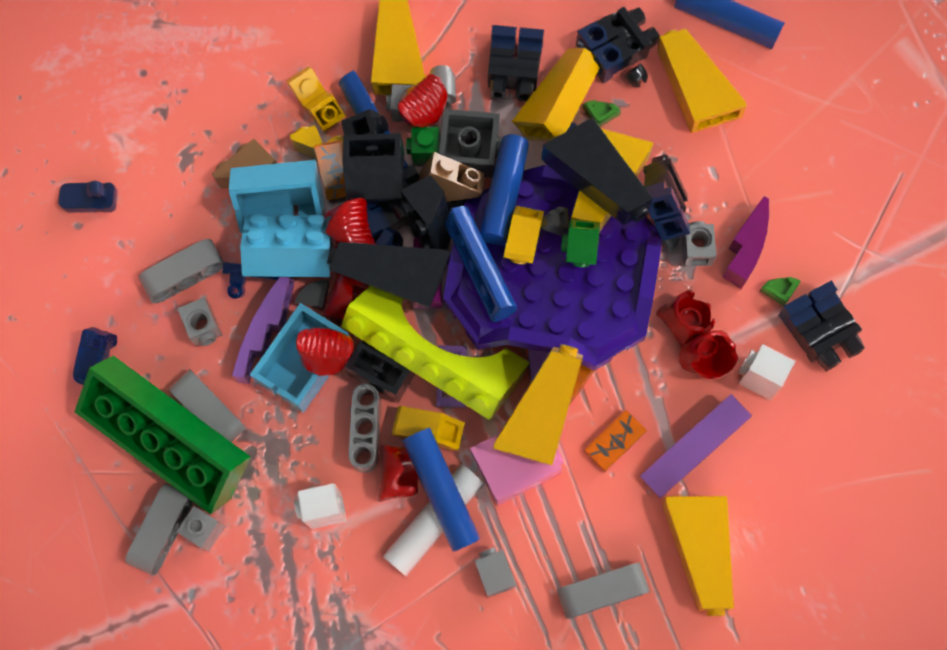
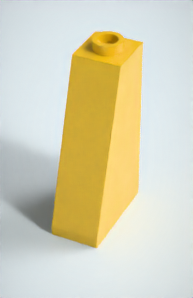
M408 0L379 1L371 85L374 95H391L392 84L416 85L425 78Z
M686 28L679 31L670 30L660 36L657 51L690 133L743 117L747 107L746 101Z
M568 48L513 118L512 123L527 140L548 142L568 130L600 69L594 61L593 54L585 48Z
M601 129L638 177L648 162L654 142ZM579 191L571 219L600 222L601 231L611 215Z
M562 344L560 348L553 347L496 439L493 449L553 465L583 355L577 354V348Z
M666 496L662 501L663 509L698 611H706L707 616H726L725 610L734 609L727 496Z

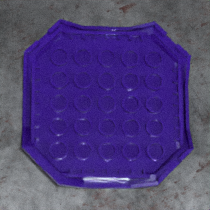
M548 165L526 169L523 172L516 206L544 211V216L557 207L568 208L570 225L579 190ZM490 187L483 190L480 197L467 199L464 206L468 207L479 231ZM611 216L599 233L596 265L590 264L589 267H577L572 262H566L567 252H561L562 236L541 228L533 263H513L510 259L503 258L506 246L486 243L517 306V310L512 315L497 322L491 321L453 243L443 303L452 316L459 320L465 329L466 335L477 350L510 345L550 353L553 347L560 348L561 344L577 348V354L583 355L582 365L596 371L612 361L613 357L625 349L628 351L645 340L654 298L662 239L657 228L647 216L638 222L631 221L626 225L621 224Z

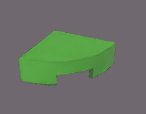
M591 100L583 103L582 107L590 118L593 117L599 127L621 114V110L613 103Z
M793 277L772 279L763 285L760 292L784 306L801 281Z

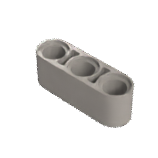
M204 239L144 270L138 278L150 302L160 303L216 274L223 269L225 263L211 239Z
M191 369L168 389L188 411L230 442L246 429L243 423Z
M371 384L357 386L352 394L348 455L353 467L361 473L373 471L379 459L381 398L376 388ZM372 394L374 401L370 405L364 406L360 404V399L363 395ZM368 422L373 425L370 433L366 435L358 433V428L361 424ZM363 451L371 453V459L368 463L358 464L356 462L359 453Z
M164 484L158 491L126 554L125 563L152 576L156 575L162 567L178 535L176 531L187 517L193 501L173 486Z
M638 562L556 589L567 620L650 592L641 564Z

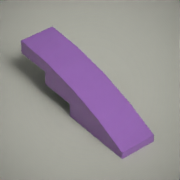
M279 277L253 317L240 347L232 374L238 383L250 384V373L253 370L255 357L262 358L270 346L272 332H280L286 324L295 284L294 277Z
M732 394L729 395L641 474L640 477L659 498H662L749 420L752 415Z

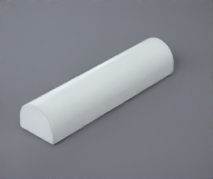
M462 464L452 474L465 505H467L484 484L472 471ZM430 501L383 555L404 576L411 572L443 534Z

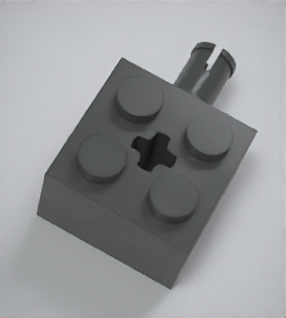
M444 109L439 154L485 173L484 178H492L501 143V136H499L500 113Z

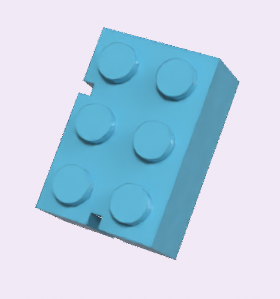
M316 160L230 169L228 191L233 209L235 210L240 233H243L245 215L258 213L264 215H294V205L298 204V216H300V219H306V216L315 214L324 216L325 202Z
M258 213L245 215L240 245L242 276L330 277V264L327 263V259L332 248V238L325 233V230L332 216L324 219V216L315 214L306 216V219H300V216L292 214L264 215Z
M300 303L250 373V376L258 385L277 397L280 396L282 400L304 413L330 375L319 376L309 372L302 366L296 347L298 334L303 329L328 328L342 332L347 336L350 335L347 331Z

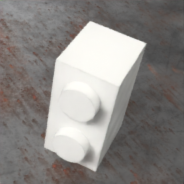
M762 344L757 352L751 350L748 357L744 360L738 371L739 374L743 375L738 384L771 400L783 387L795 361Z
M334 483L297 491L299 500L294 501L296 516L311 529L347 522L342 492Z

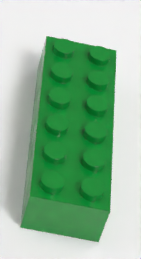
M114 355L89 368L74 411L77 415L210 515L232 499L251 456Z

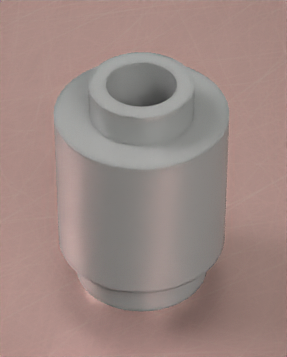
M438 65L431 68L430 74L438 76L444 84L448 94L445 108H448L457 100L455 74L452 72L451 67Z

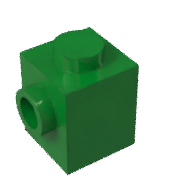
M411 127V138H406L407 155H412L414 167H423L433 152L439 153L441 138L439 127Z
M571 219L569 234H563L561 252H567L566 262H572L577 267H589L590 264L596 265L600 222Z

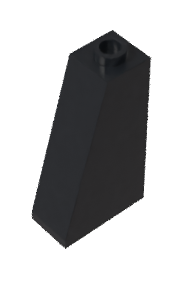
M593 117L543 144L541 156L543 162L621 224L626 225L631 221L638 222L648 215L653 198Z
M339 242L337 248L332 247L327 263L330 264L329 270L333 273L430 309L451 252L441 249Z

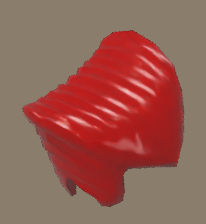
M428 74L422 81L403 92L397 105L400 116L409 126L428 127L438 123L445 109L448 95L441 79L434 74Z
M362 197L350 199L327 211L324 219L332 217L325 233L338 244L339 242L376 244L369 228L366 199Z
M337 274L331 296H329V300L326 302L327 305H325L320 315L324 318L343 322L348 305L369 286Z
M692 290L679 294L673 300L661 306L656 312V315L674 333L681 348L693 338L711 331L715 325V319L713 318L711 321V305L693 299L696 293Z
M310 328L303 329L298 334L296 347L301 364L305 369L319 376L334 375L343 370L353 352V341L350 336L337 330Z
M722 330L709 331L693 338L681 348L679 354V364L683 369L705 379L722 378L732 371L738 362L736 344L728 333Z
M382 445V476L378 502L417 495L418 475L405 447Z

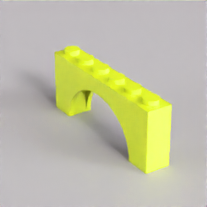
M370 286L348 305L341 325L342 328L488 420L493 417L520 384L530 363L507 348L488 357H466L445 351L424 339L409 324L402 310L404 299Z

